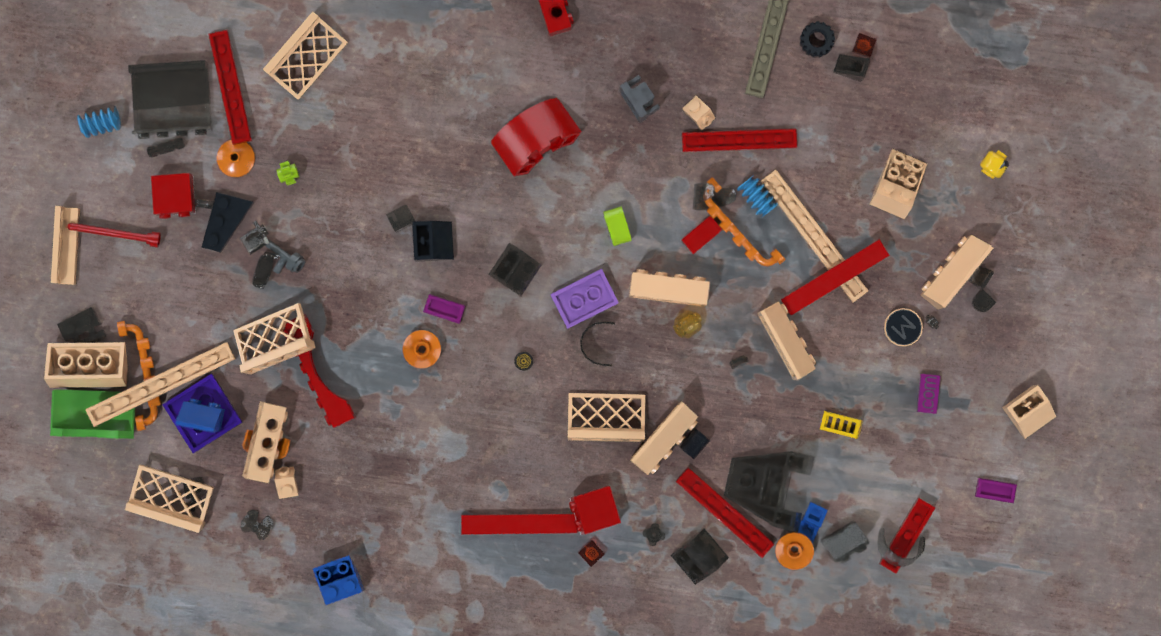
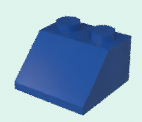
M190 398L189 402H183L175 425L209 432H220L225 409L220 408V404L209 402L207 406L202 405L201 400Z

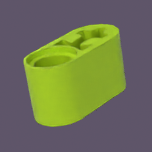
M622 206L604 211V218L613 246L632 241Z

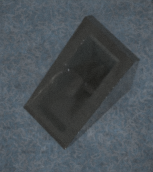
M839 54L833 72L861 82L865 78L870 59Z

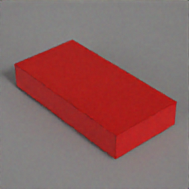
M710 215L681 241L692 254H695L719 234L722 228Z

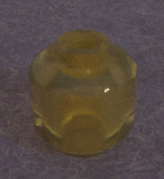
M686 310L674 319L673 329L679 337L691 338L701 330L702 318L697 312L693 313L690 310Z

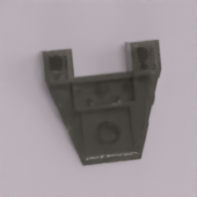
M789 451L732 458L724 496L768 522L773 527L798 532L802 513L784 509L792 472L811 475L814 456Z

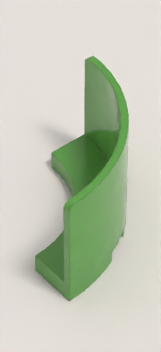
M54 389L52 391L50 436L134 439L135 408L93 427L85 409L121 392Z

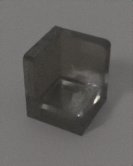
M403 205L386 214L396 233L411 226L412 222H416L407 205Z

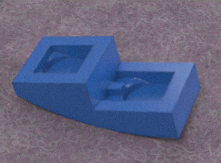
M810 502L796 532L807 536L813 544L828 510Z

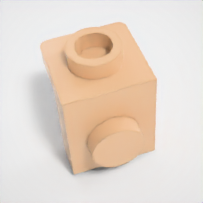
M697 96L682 108L701 130L709 126L715 119L711 109Z
M294 467L276 469L274 480L279 499L298 496Z

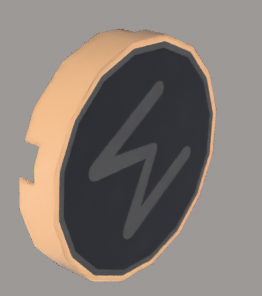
M910 309L894 310L887 316L884 322L885 336L891 343L897 346L912 345L918 341L922 334V321L918 314Z

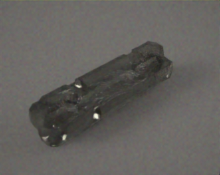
M177 138L174 141L170 140L157 144L156 147L154 145L147 148V153L152 158L158 156V154L162 155L175 151L176 148L178 150L185 147V143L182 138Z

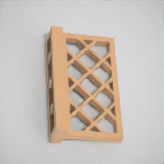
M312 12L263 68V71L299 100L348 42L319 18L317 14ZM318 23L325 27L326 36L314 37V28ZM326 38L327 49L316 50L315 39ZM328 38H337L342 44L337 49H329ZM313 39V50L302 51L301 43L304 40ZM316 52H327L328 60L325 63L317 64ZM302 53H314L315 64L303 65ZM292 54H300L301 65H289V57ZM315 66V75L312 78H304L303 67ZM301 67L302 78L291 79L290 68ZM279 68H288L289 79L280 80L274 74ZM304 80H310L305 86ZM291 81H302L303 89L299 94H296L291 89Z
M299 303L233 330L242 362L239 365L241 373L253 374L316 348L314 341L310 340L303 310ZM296 310L298 316L294 323L288 318L291 312ZM278 317L283 319L279 329L272 326L274 320ZM287 322L293 325L289 335L282 332ZM261 324L266 326L262 336L256 333ZM297 327L302 330L303 337L300 339L293 337ZM270 329L277 332L273 342L267 339ZM244 331L250 332L247 342L242 341L240 333ZM281 334L288 337L283 346L277 344ZM254 336L261 338L257 348L250 345ZM265 341L271 344L266 353L261 351ZM251 348L255 352L253 357L247 360L246 353Z
M569 393L568 440L644 442L645 395ZM572 398H581L585 404L577 410L572 405ZM595 398H600L605 403L598 411L590 404ZM613 399H619L624 404L617 411L609 405ZM633 399H641V407L635 412L628 404ZM587 405L595 412L588 420L580 413ZM606 406L614 413L607 421L599 414ZM625 406L633 413L626 421L618 414ZM577 415L585 421L581 427H572V419ZM596 415L604 422L599 428H594L589 423ZM615 416L623 422L619 428H613L609 424ZM636 416L641 421V429L632 428L628 422Z
M140 464L125 510L199 533L205 524L204 520L214 487ZM142 471L150 472L153 480L144 483L141 478ZM166 477L172 485L163 489L158 479ZM155 481L160 491L151 496L146 486ZM181 482L186 483L190 489L189 492L181 495L176 486ZM173 487L178 497L169 501L164 491ZM141 488L144 489L148 496L144 500L135 498L137 490ZM199 488L208 490L206 498L201 501L195 493ZM192 493L197 503L188 507L183 497ZM162 494L166 504L162 506L156 505L153 497ZM180 499L185 508L180 512L175 511L171 504ZM196 505L202 511L200 518L193 516L190 511Z

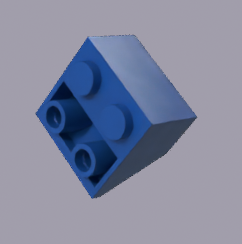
M350 555L313 568L325 605L364 591L359 573Z

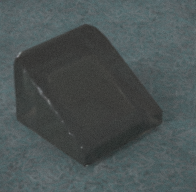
M979 266L969 279V283L979 289H983L994 272Z

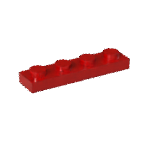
M917 498L880 560V565L897 574L935 507Z

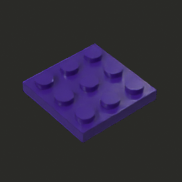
M213 374L208 375L162 404L174 424L183 402H189L190 398L201 400L202 405L208 406L209 402L220 404V408L225 409L220 432H209L175 425L192 453L199 451L243 423Z

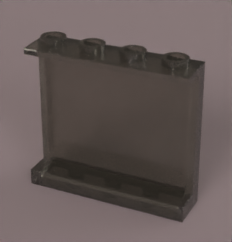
M205 60L128 65V72L131 74L134 131H132V134L138 136V139L150 138L149 135L166 138L169 137V134L183 137L188 136V133L194 132L195 135H207V132L212 131L208 63Z

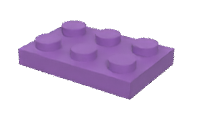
M602 269L550 294L567 329L619 303Z

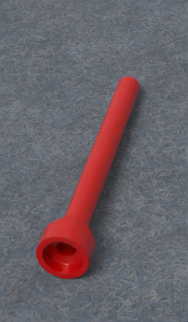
M69 223L67 225V228L72 231L143 241L146 244H150V247L156 248L159 247L161 239L160 232L152 231V233L141 234L77 223Z

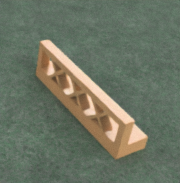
M55 206L51 283L76 285L79 232L69 230L67 225L69 223L79 224V208Z

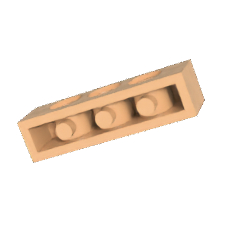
M260 401L242 475L244 478L269 483V480L273 478L274 460H277L279 454L277 446L283 437V430L281 429L283 422H286L288 416L286 407ZM274 419V426L268 429V420ZM265 438L270 439V444L267 447L262 445ZM264 456L266 462L264 465L259 466L258 459Z

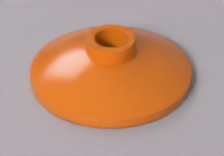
M229 140L217 152L218 167L224 174L230 177H242L249 173L254 166L255 154L248 143L233 145L232 140ZM233 154L238 155V159L236 161H232L231 159Z
M414 331L407 336L403 343L404 358L413 367L428 368L434 365L440 357L441 344L438 338L429 331ZM420 346H425L426 351L424 353L419 352Z
M791 532L783 535L778 540L775 554L782 566L791 570H798L806 567L812 561L814 547L811 540L804 534ZM793 546L798 547V550L792 551L791 548Z

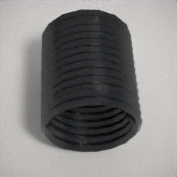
M696 428L691 431L692 433L679 446L692 459H695L710 442Z

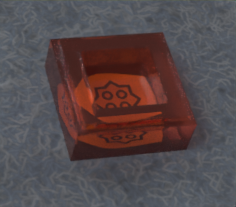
M858 33L852 52L870 58L877 39Z
M593 540L578 552L590 567L605 555Z

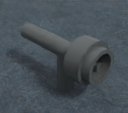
M269 239L265 241L264 246L280 256L273 269L275 273L280 274L285 264L288 270L296 273L304 267V257L296 252L291 256Z

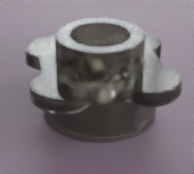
M657 523L652 524V527L643 531V536L648 539L650 546H655L658 541L665 539V533L661 532L660 526Z

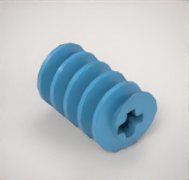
M108 107L107 114L100 109L99 116L92 111L91 118L85 113L83 120L80 115H77L80 131L86 138H90L91 133L97 136L98 132L105 134L106 129L108 132H112L113 127L117 131L121 128V120L116 107H114V112Z
M751 177L741 184L737 190H744L742 197L749 196L746 201L747 203L754 202L751 209L758 208L756 215L763 214L765 216L778 203L771 204L774 197L767 198L766 196L769 191H761L764 184L757 185L760 179H752Z

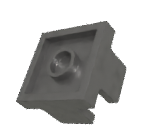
M638 75L620 85L619 92L639 123H641L648 116L658 111L660 106L657 104L645 111V108L653 104L655 96L646 82L639 84L633 89L630 88L641 81V77Z

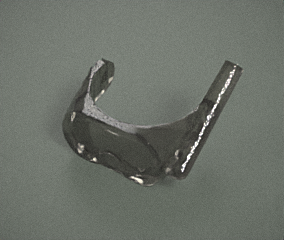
M265 252L264 255L260 256L252 279L254 287L264 289L267 285L273 268V259H279L278 254Z

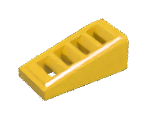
M824 411L820 430L859 439L863 420ZM829 416L833 417L830 428L827 427ZM837 418L840 419L838 430L835 429ZM845 420L848 421L846 432L842 431ZM852 422L856 423L854 433H850Z

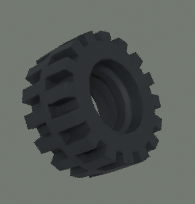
M812 22L801 33L800 46H802L803 52L805 51L808 56L811 55L814 58L822 57L828 54L834 46V31L824 22ZM814 32L822 33L825 37L824 45L814 47L810 43V35Z

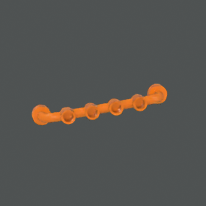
M711 177L707 181L709 185L703 194L704 202L709 207L706 211L713 219L716 216L721 221L720 227L726 233L730 231L734 235L732 240L738 247L742 245L747 250L744 254L751 261L755 259L760 265L766 267L772 266L777 262L782 264L786 259L776 248L770 253L772 255L771 258L765 259L711 199L713 191L718 193L722 189L716 180Z
M125 321L117 322L120 337L128 336L129 331L136 335L144 381L154 377L155 375L151 376L150 368H154L152 356H147L146 351L150 349L149 339L144 338L142 330L137 325L126 324ZM160 396L148 401L150 415L147 418H144L143 415L135 416L138 431L146 430V426L156 420L158 416L157 406L161 405Z

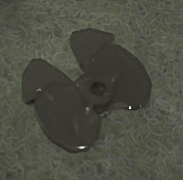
M248 511L241 521L240 528L242 532L252 531L256 533L259 540H265L270 534L271 526L273 527L272 518L266 516L259 523L257 522L259 511Z

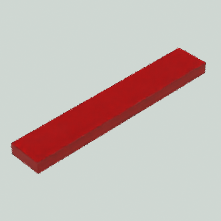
M228 30L210 33L208 35L232 144L237 145L250 142L252 138Z
M796 129L682 133V152L797 148Z
M879 239L782 298L781 301L791 316L890 255Z
M687 468L675 481L761 558L774 546V543L690 468Z
M575 514L461 515V535L577 533L575 527L576 517Z

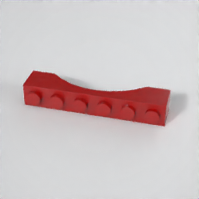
M304 314L310 340H313L314 330ZM287 322L283 332L289 335L293 325ZM297 327L293 337L296 339L302 338V330ZM312 350L297 355L301 361L299 366L303 374L307 373L310 379L307 381L312 392L316 391L318 398H316L320 409L324 408L327 414L324 416L327 424L336 428L355 419L356 416L348 400L332 392L321 380L313 362Z

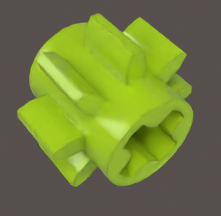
M289 161L280 163L281 168L276 169L280 182H286L287 186L296 183L295 178L299 177V173L295 163L291 165Z

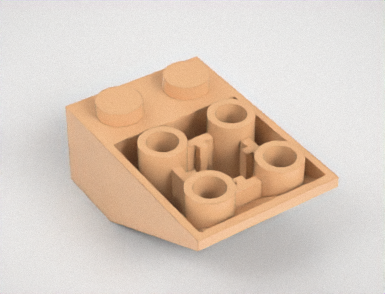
M892 149L872 195L870 205L905 219L915 201L927 163Z

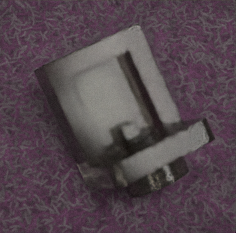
M257 221L253 222L255 229L240 237L241 242L250 255L270 243L266 237L269 234L263 224L259 226Z

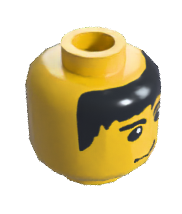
M999 150L996 153L989 151L980 163L981 171L992 179L995 177L1000 178L1009 167V162L1005 160L1007 156Z

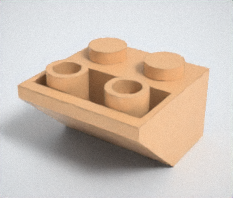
M1038 385L1031 386L1002 407L1024 439L1056 417L1050 401Z

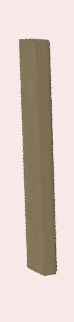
M789 0L768 1L745 90L746 95L764 98Z

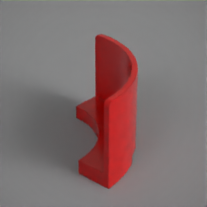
M552 98L528 108L513 118L494 136L491 144L515 177L528 174L544 158L542 155L550 149L554 152L564 146L573 144L582 131L560 100Z

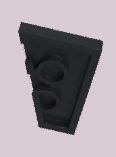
M216 192L202 248L221 253L254 202Z

